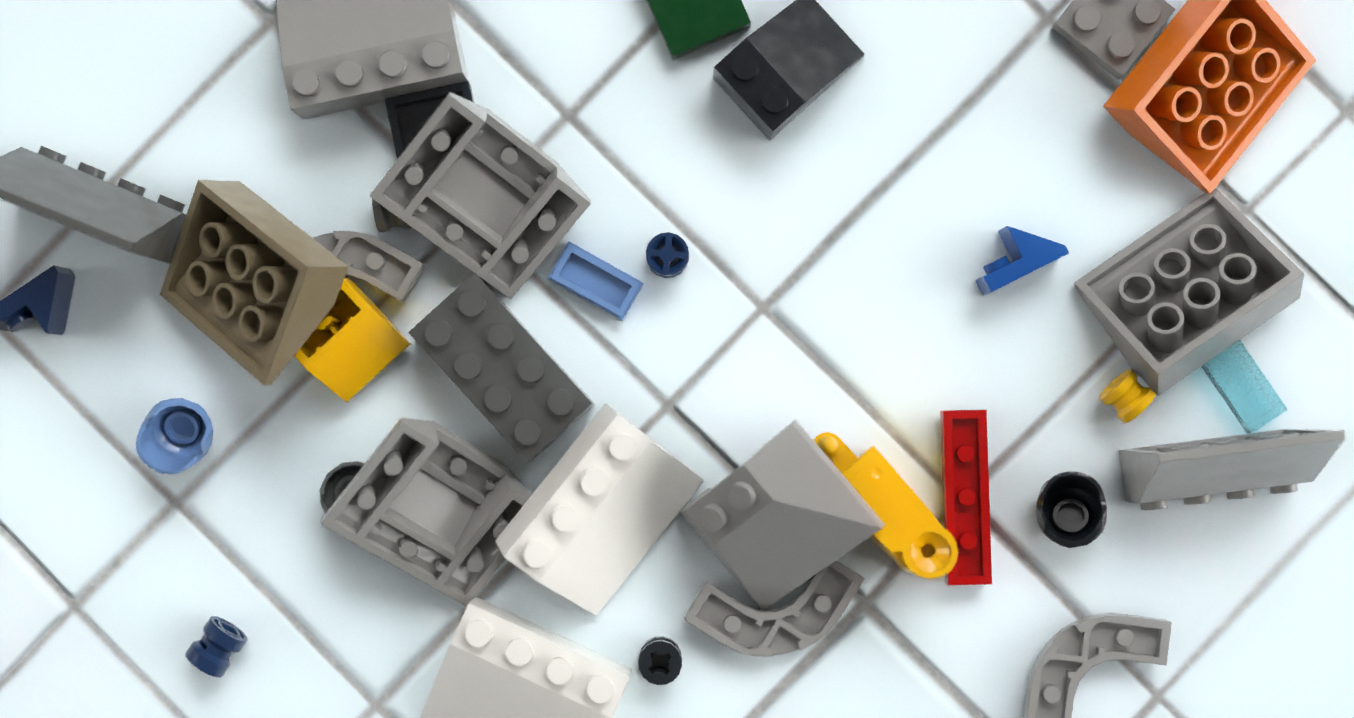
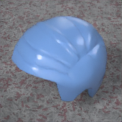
M171 398L160 401L146 415L138 432L136 450L139 458L149 468H154L156 472L162 474H178L189 469L200 461L210 449L213 440L211 419L205 409L189 400Z

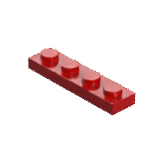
M987 410L940 411L944 529L951 533L958 549L956 564L949 573L945 574V584L948 586L992 584Z

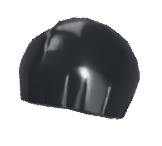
M1076 471L1063 472L1051 477L1041 487L1035 506L1036 518L1041 530L1051 541L1067 548L1080 547L1090 544L1103 532L1107 522V503L1100 484L1094 478Z

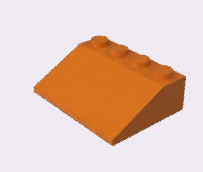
M1187 0L1103 107L1129 135L1202 191L1211 194L1317 60L1267 0Z

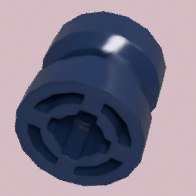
M211 616L203 627L204 635L202 639L194 641L185 652V656L192 665L202 672L220 678L230 666L229 657L233 653L240 652L248 638L242 630L231 622L218 616Z

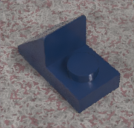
M53 265L0 301V330L10 332L22 330L34 321L32 316L34 315L46 333L63 335L66 329L76 277L72 270Z

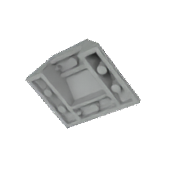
M451 92L369 195V197L509 299L513 298L591 204L588 196L557 161L489 109Z
M400 418L323 516L321 525L467 607L468 603L474 599L506 558L503 557L495 540L533 493L504 464L435 421Z
M796 419L767 441L750 459L712 489L708 488L679 512L761 610L770 607L875 534L885 525Z

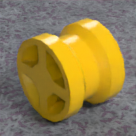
M1132 369L1125 370L1118 375L1099 395V399L1105 405H1112L1117 410V417L1123 423H1128L1136 418L1156 397V393L1150 387H1143L1137 381L1138 375Z

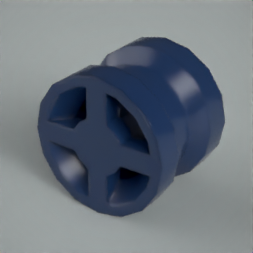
M670 232L660 233L653 237L646 249V259L650 270L657 276L665 279L674 278L682 274L689 261V250L684 239Z

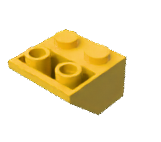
M344 278L333 308L298 350L295 358L341 399L349 402L408 348L411 343L354 281Z

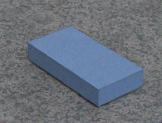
M569 241L547 278L622 321L625 319L644 285L638 279Z

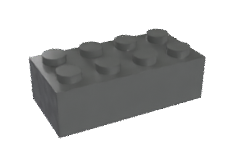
M475 273L408 332L526 463L532 462L595 404L490 287Z

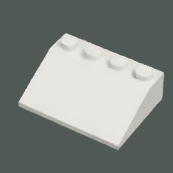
M605 403L495 542L503 557L537 582L597 616L704 480Z
M475 597L468 603L420 717L612 718L630 680L632 668Z

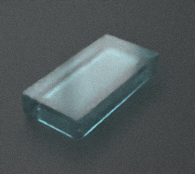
M1241 340L1201 366L1246 433H1254L1288 410Z

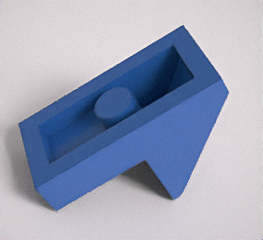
M1005 226L998 230V233L1013 262L1010 263L1007 256H1004L984 266L983 269L986 275L975 280L983 296L1069 254L1066 245L1014 227Z

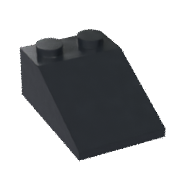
M795 0L745 38L716 64L713 69V79L770 141L854 66L865 53L816 0Z

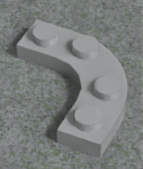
M333 231L332 233L313 237L315 241L349 266L345 276H353L365 280L401 302H405L426 266L388 243L364 233Z
M836 560L811 577L804 590L792 603L775 610H758L745 605L706 581L684 616V620L733 650L753 656L773 657V655L807 648L826 635L840 619L865 578Z
M1106 613L1088 616L1069 624L1047 642L1032 666L1026 689L1023 718H1072L1074 696L1079 681L1091 668L1105 661L1128 660L1167 666L1172 622L1165 619Z

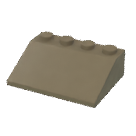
M198 180L160 295L260 383L266 386L272 385L333 308L349 266L240 181Z

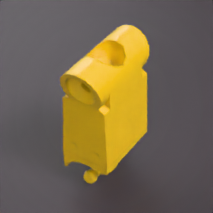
M825 432L815 437L814 442L885 524L882 529L869 538L894 560L902 570L909 574L933 579L940 578L949 573L956 564L958 556L955 539L937 521L934 514L874 446H871L857 457L833 433Z

